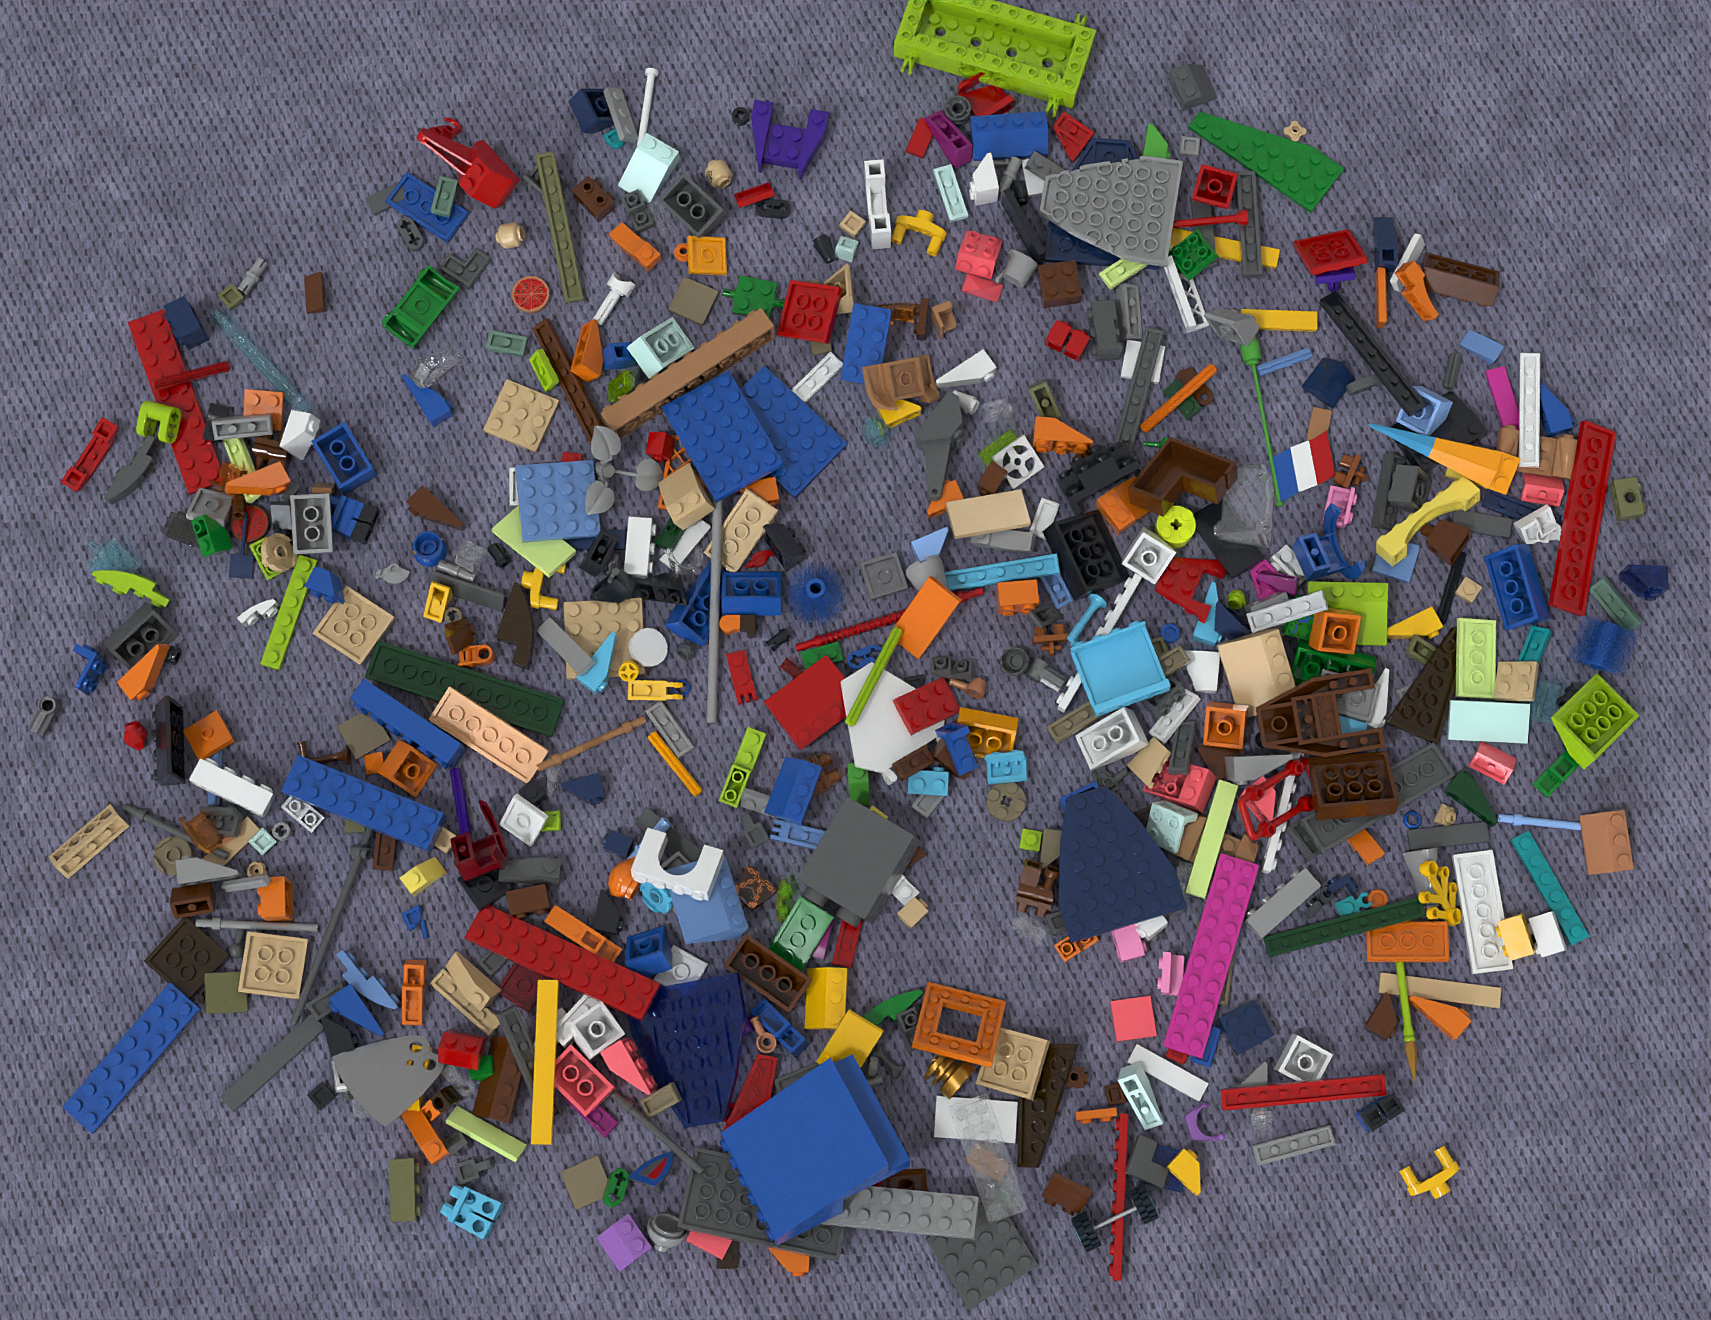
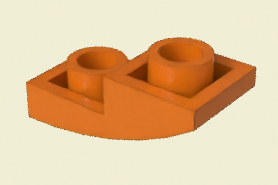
M1365 829L1346 840L1354 852L1357 851L1367 866L1385 855L1381 847Z
M1069 936L1055 944L1054 947L1063 961L1066 962L1098 942L1099 938L1094 936L1071 943Z

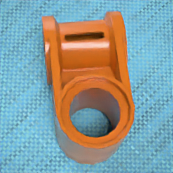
M488 645L467 646L459 652V663L457 665L463 668L487 666L495 661L496 656ZM483 652H490L488 658L481 659V655Z

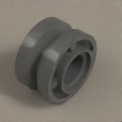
M962 96L949 98L945 103L944 114L955 126H962L968 122L971 112L969 101ZM960 109L962 112L955 113L953 112V110Z

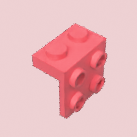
M966 231L958 252L955 270L992 279L1002 240L976 231Z

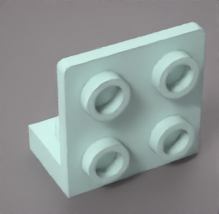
M1168 800L1153 802L1146 830L1159 847L1173 853H1178L1184 826L1196 821L1198 813Z

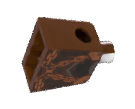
M750 864L735 884L742 909L747 907L752 912L778 892Z

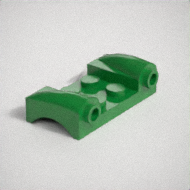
M430 265L418 273V279L393 311L387 313L382 320V327L412 350L416 348L431 325L460 291V287L445 279Z

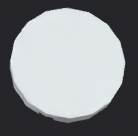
M641 629L633 635L629 642L631 657L643 667L657 666L667 655L668 646L666 639L655 629Z

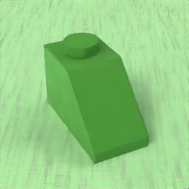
M1149 123L1143 156L1170 159L1171 152L1167 151L1168 143L1154 125Z
M855 763L847 764L849 798L863 806L870 805L868 770L855 767Z

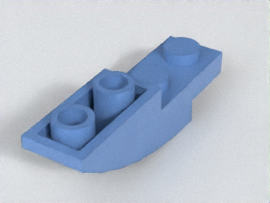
M341 950L336 954L348 969L342 976L356 991L381 1006L396 1011L401 1009L398 1005L399 999L394 993H388L385 989L388 985L381 977L377 979V977L372 976L367 979L369 974L363 967L358 968L355 964L357 959L350 951L347 953Z

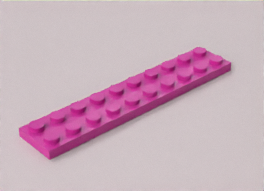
M1220 853L1163 1047L1202 1059L1259 865Z

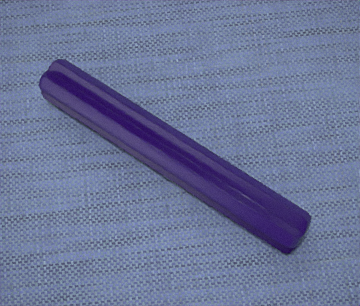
M460 768L450 769V777L460 835L469 831L472 836Z

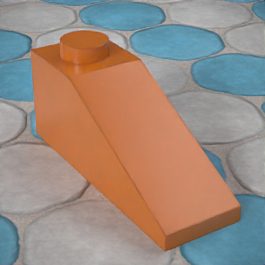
M595 319L582 325L570 369L572 373L587 383L599 378L602 373L603 355L598 323Z
M279 461L227 482L225 492L269 496L277 493V495H280L288 490L291 481Z
M157 644L117 682L130 700L141 701L149 696V692L156 684L169 650L168 644Z
M1413 995L1408 997L1409 1003L1451 1040L1457 1039L1472 1021L1468 1018L1469 1014L1462 1008L1458 1009L1457 1007Z
M421 1108L420 1111L407 1110L401 1114L419 1147L432 1165H436L450 1155L443 1139Z

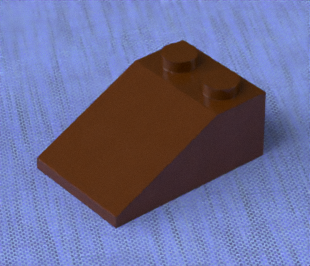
M1054 1172L1050 1175L1041 1197L1045 1198L1044 1203L1053 1207L1056 1204L1064 1207L1063 1212L1074 1216V1213L1080 1214L1093 1190Z

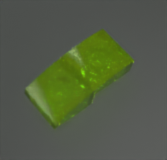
M1009 429L981 450L978 455L988 467L989 463L994 461L992 456L1017 438ZM1020 445L1013 446L1014 450Z
M781 879L776 898L778 923L785 922V917L789 915L787 904L783 905L782 902L790 901L789 895H793L790 883L786 884L785 879Z

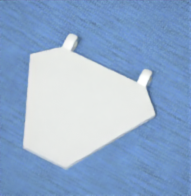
M873 662L840 682L846 717L874 665ZM883 670L856 725L853 727L848 725L855 767L882 773L886 784L891 785L897 780L896 774L889 769L892 767L891 764L935 738L938 743L941 738L937 737L935 730L944 726V721L911 736L893 700L915 690V688L888 671Z

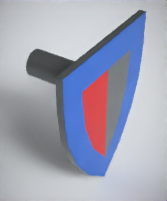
M673 1152L664 1153L650 1159L637 1168L628 1179L653 1187L656 1194L662 1193L661 1183L668 1176L673 1166Z

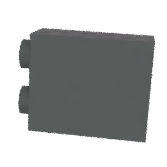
M846 797L797 879L808 886L802 896L822 908L829 898L841 906L836 916L856 928L861 919L873 925L920 846L921 841L913 834L851 798Z

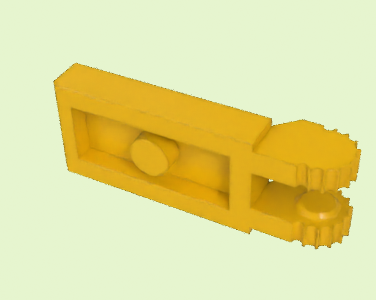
M633 680L628 682V700L668 701V699H683V695L680 694L668 695V687L681 688L683 683Z

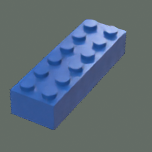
M363 679L350 697L354 702L353 706L356 710L365 716L369 713V717L380 726L385 724V728L396 737L401 735L404 742L412 747L418 746L417 749L429 759L433 756V760L444 769L448 767L453 769L466 752V749L457 740L365 679Z

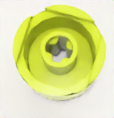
M1172 506L1164 517L1158 516L1155 524V534L1161 537L1173 549L1185 546L1191 540L1196 528L1193 513L1184 507Z

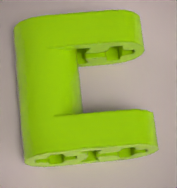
M145 400L141 404L136 426L137 434L146 438L148 435L153 436L157 421H160L159 440L172 444L178 435L181 411L176 407Z

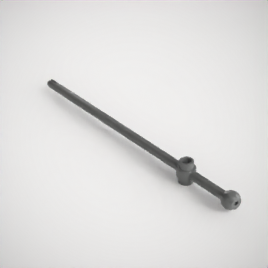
M366 828L361 843L353 844L350 847L349 852L351 856H354V860L291 1018L292 1025L299 1023L362 860H369L373 855V850L368 847L373 834L371 829Z

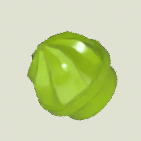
M1233 590L1227 596V604L1232 609L1240 610L1246 604V596L1241 590Z

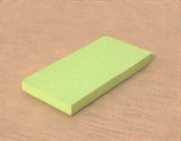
M519 505L492 528V532L549 578L576 554V550L563 539L522 543Z
M1457 618L1456 697L1494 699L1496 620Z

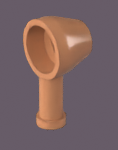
M978 677L974 678L969 684L958 679H950L949 686L962 689L976 699H983L986 682Z
M757 1015L749 1020L758 1034L757 1048L763 1053L772 1052L777 1045V1040L771 1033L765 1032ZM769 1038L771 1044H764V1039Z

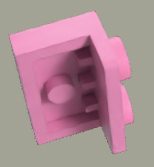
M1332 485L1329 487L1324 514L1330 503L1339 507L1342 512L1336 521V527L1344 529L1347 523L1351 524L1353 512H1350L1351 506L1355 505L1357 494H1354V487H1351L1350 490Z
M1163 952V957H1159V969H1162V977H1158L1157 989H1161L1162 995L1178 996L1184 973V956L1172 955V952Z

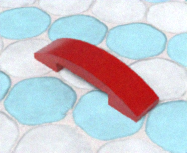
M102 417L92 432L94 436L75 466H70L61 483L78 493L106 457L119 427Z

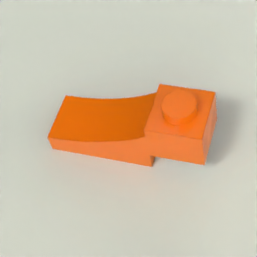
M623 222L608 234L635 262L637 261L647 272L662 260L661 254L655 248L636 235Z
M1415 261L1403 263L1394 273L1405 286L1401 294L1423 321L1434 320L1439 314L1426 292L1423 280L1425 274L1421 266L1415 263Z
M407 959L404 963L402 1025L422 1026L427 960Z

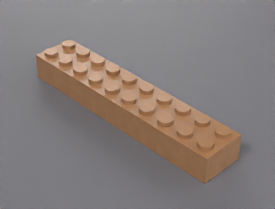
M762 308L752 310L745 319L735 321L731 328L726 331H720L710 342H703L699 349L694 352H688L681 361L671 363L667 370L654 374L650 381L645 384H639L634 389L635 391L629 395L628 393L624 394L615 404H609L604 407L603 412L600 413L605 427L613 430L621 440L662 413V406L714 379L775 339L774 325Z

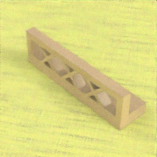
M109 804L54 851L49 858L55 868L69 879L125 831L129 825L117 813L115 808Z

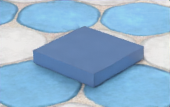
M1408 543L1407 556L1393 567L1376 553L1371 572L1409 583L1420 546Z

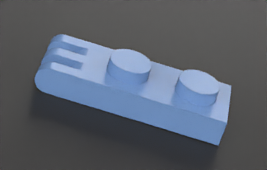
M774 819L773 824L780 825V828L772 827L771 831L779 834L778 836L770 835L769 839L815 850L826 831Z

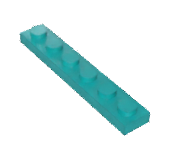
M1530 831L1511 839L1512 845L1548 908L1555 913L1559 927L1570 946L1589 937Z

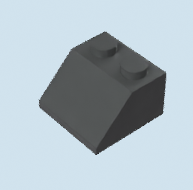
M1185 64L1170 70L1168 80L1182 111L1217 99L1203 65Z
M1397 464L1396 470L1392 474L1393 482L1391 489L1388 491V501L1395 508L1415 513L1427 502L1432 479L1419 466Z

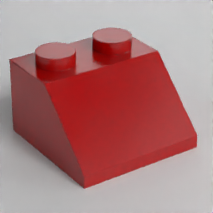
M1201 164L1191 200L1229 209L1238 174Z
M450 1029L444 1031L438 1046V1063L478 1070L488 1037Z

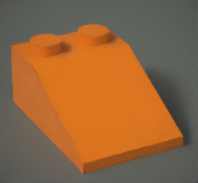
M1135 476L1112 488L1096 500L1095 506L1117 535H1120L1151 513L1148 510L1130 504L1128 487L1136 479Z

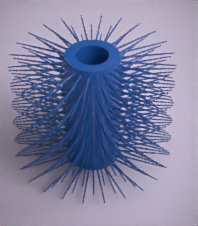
M820 561L817 579L816 573L814 577L812 562V573L810 566L805 568L808 571L803 573V578H799L796 575L797 573L794 572L798 583L791 585L795 588L786 589L792 590L787 591L791 592V596H786L792 598L786 599H793L789 601H793L791 603L798 605L799 609L796 611L795 616L798 614V611H802L803 617H807L803 619H808V624L810 621L808 617L810 616L812 621L811 628L814 610L816 626V610L819 625V615L821 622L828 620L826 619L829 617V614H827L828 608L833 607L835 613L837 611L832 605L840 601L837 599L841 598L836 596L845 595L838 594L845 592H839L841 591L838 590L840 588L836 587L839 584L834 586L831 581L832 577H830V580L828 579L830 571L821 569L820 572Z
M1593 619L1588 621L1591 625L1586 627L1588 630H1584L1583 632L1585 633L1581 634L1584 635L1580 637L1583 639L1579 640L1582 644L1579 645L1581 647L1576 649L1580 650L1574 652L1577 654L1573 656H1578L1576 660L1582 656L1578 662L1583 661L1582 664H1586L1593 669L1603 672L1609 670L1611 673L1614 670L1615 673L1620 670L1618 668L1622 667L1618 663L1622 662L1619 660L1623 659L1621 657L1624 656L1621 652L1625 651L1626 649L1624 648L1628 647L1625 646L1630 641L1627 637L1634 633L1628 635L1627 632L1629 630L1624 631L1626 628H1620L1628 626H1618V624L1610 623L1608 620L1606 622L1604 620L1596 621V619L1592 621Z

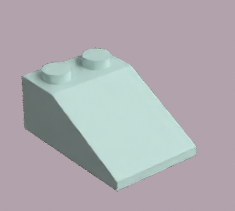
M646 133L636 148L618 187L628 193L638 189L643 201L650 205L680 161L679 151Z
M672 317L640 336L627 349L650 379L654 374L663 371L671 363L676 362L685 354L695 349V347Z

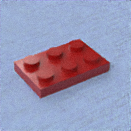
M942 677L893 700L911 736L957 715L960 711L954 695Z

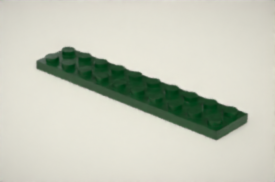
M377 641L365 674V679L440 702L447 689L451 686L508 724L551 738L565 702L564 699L381 641Z

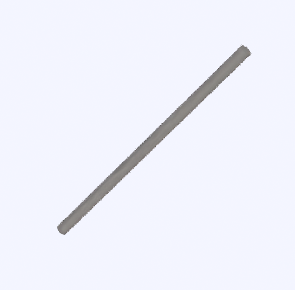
M713 499L715 510L712 514L707 723L710 724L717 722L723 499L717 503Z

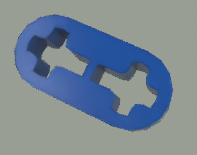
M870 645L850 653L847 658L849 668L860 670L871 662L875 663L877 659H874L873 656L866 658V656L871 654V650H875V652L880 654L881 647ZM854 656H856L857 659L864 657L863 660L859 661V665L856 666L855 663L851 664V661H853Z

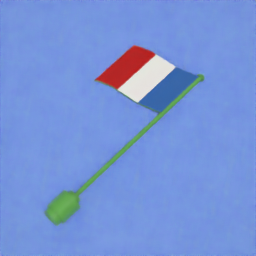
M1254 337L1249 346L1240 344L1243 363L1252 366L1277 498L1276 506L1282 507L1283 502L1295 494L1331 479L1335 475L1327 430L1314 439L1290 447L1275 457L1272 456L1256 365L1262 360L1259 341Z

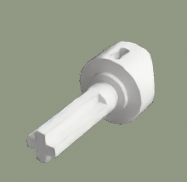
M613 272L606 283L611 291L593 318L601 326L620 296L628 298L636 286L631 281H621L616 272Z

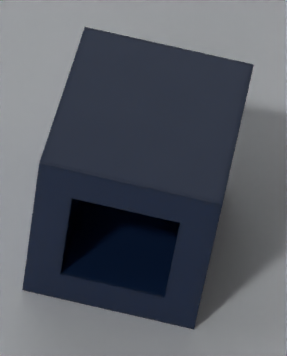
M611 830L610 834L606 833L602 845H604L605 851L627 859L635 841L633 838Z

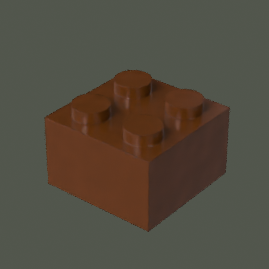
M1076 260L1038 265L1037 278L1043 309L1081 303L1082 292Z

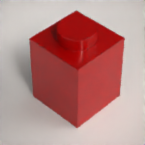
M649 432L645 454L658 463H663L664 460L671 461L675 438L666 432Z

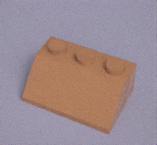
M1625 810L1579 816L1588 875L1634 869Z

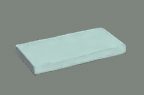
M1450 700L1447 739L1528 744L1530 704Z

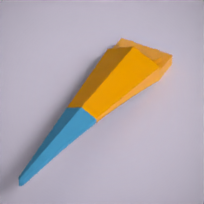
M1373 423L1368 424L1377 431L1470 480L1504 495L1508 491L1520 462L1519 457L1502 451Z

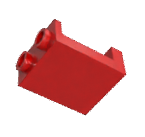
M980 72L977 76L974 75L968 80L964 79L957 87V94L969 101L971 112L974 116L1005 114L1014 108V98L1010 94L1007 96L1000 87L989 85L968 91L980 83L979 78L986 73Z

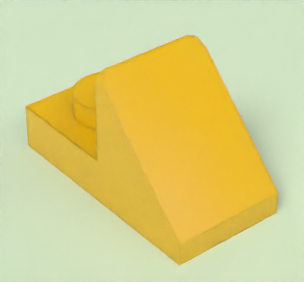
M434 581L431 582L423 617L439 623L444 621L447 605L453 599L450 587Z

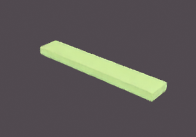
M1222 780L1218 781L1185 893L1203 899L1206 896L1238 785Z

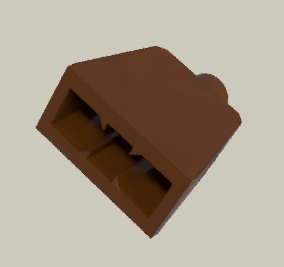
M1439 520L1435 527L1425 524L1421 529V534L1428 537L1426 540L1428 550L1450 566L1454 564L1471 539L1470 528L1445 520Z

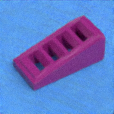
M1262 570L1257 579L1295 596L1298 592L1300 581L1298 576Z

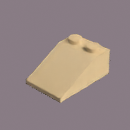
M690 462L658 483L669 515L674 524L682 530L715 510Z

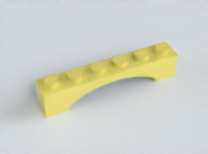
M1465 476L1453 481L1450 487L1440 491L1430 502L1424 503L1421 509L1411 513L1401 524H1396L1386 535L1380 536L1376 542V553L1393 567L1407 556V545L1421 527L1445 513L1462 509L1466 512L1480 501V489Z

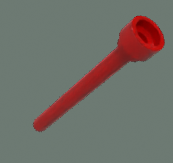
M1239 210L1235 215L1174 220L1173 228L1233 222L1241 226L1248 225L1247 210Z

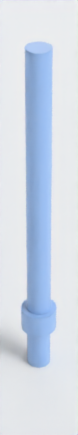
M1497 814L1496 817L1498 822L1512 823L1515 826L1524 824L1581 830L1580 822L1524 817L1522 814Z

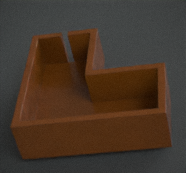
M1169 437L1128 487L1130 504L1164 517L1184 491L1218 504L1227 493V490L1238 479L1237 463Z

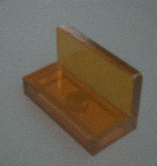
M200 812L190 821L182 816L179 818L194 845L206 855L223 843L203 812Z

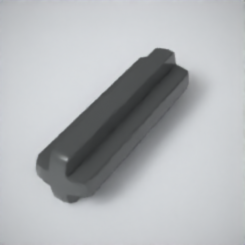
M1451 353L1443 383V387L1447 390H1453L1455 387L1461 361L1459 353Z

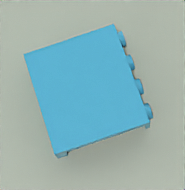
M1139 621L1132 622L1128 625L1129 627L1124 629L1115 628L1108 635H1096L1091 638V641L1085 643L1080 641L1073 644V647L1070 648V654L1095 718L1170 691L1171 685L1164 675L1146 630L1145 621L1141 623Z

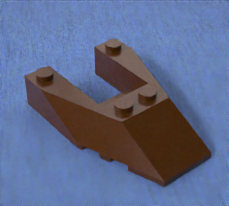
M1372 669L1311 678L1256 707L1262 747L1321 757L1384 748L1385 742L1382 728L1342 734L1335 696L1374 689Z

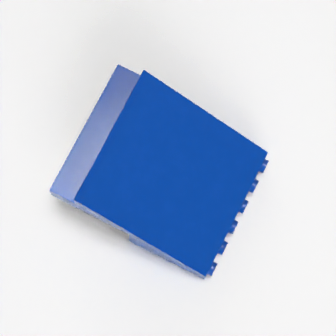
M853 1054L835 1063L829 1058L721 1132L722 1140L719 1141L723 1151H728L731 1157L728 1159L733 1170L737 1168L740 1174L737 1177L741 1186H746L749 1192L747 1194L751 1205H756L758 1209L756 1214L761 1223L764 1222L768 1228L765 1232L769 1240H774L776 1246L843 1213L844 1199L910 1167V1158Z

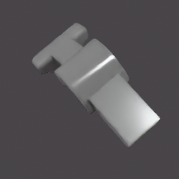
M392 563L385 569L377 570L375 579L379 580L382 578L385 582L395 585L408 579L410 572L399 567L398 564Z

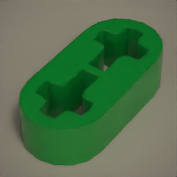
M618 1168L610 1173L603 1193L604 1204L611 1208L616 1207L622 1202L629 1182V1174L622 1168ZM620 1174V1178L623 1179V1181L619 1182L618 1185H616L618 1179L615 1176ZM614 1190H616L614 1197L617 1198V1200L612 1202V1198L609 1195H611L614 1192Z

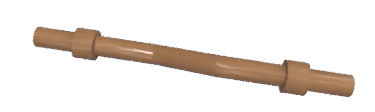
M641 716L630 722H623L621 726L561 754L551 755L550 759L536 766L539 772L551 766L556 767L562 764V761L623 733L628 734L632 732L634 728L645 724L646 720L644 716Z

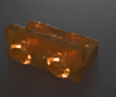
M222 461V467L219 471L220 480H210L209 484L215 486L216 490L225 492L227 482L246 475L248 471L231 462ZM225 492V494H226V495H229V496H236V495H237V494L226 493V492Z

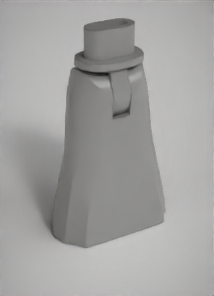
M1437 847L1402 853L1412 875L1417 896L1421 891H1429L1431 894L1436 895L1428 877L1422 875L1419 868L1420 864L1424 861H1435L1437 863ZM1432 902L1422 903L1425 915L1429 907L1439 906V904Z

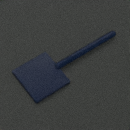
M244 512L240 555L231 554L229 577L252 579L254 556L244 555L248 513Z

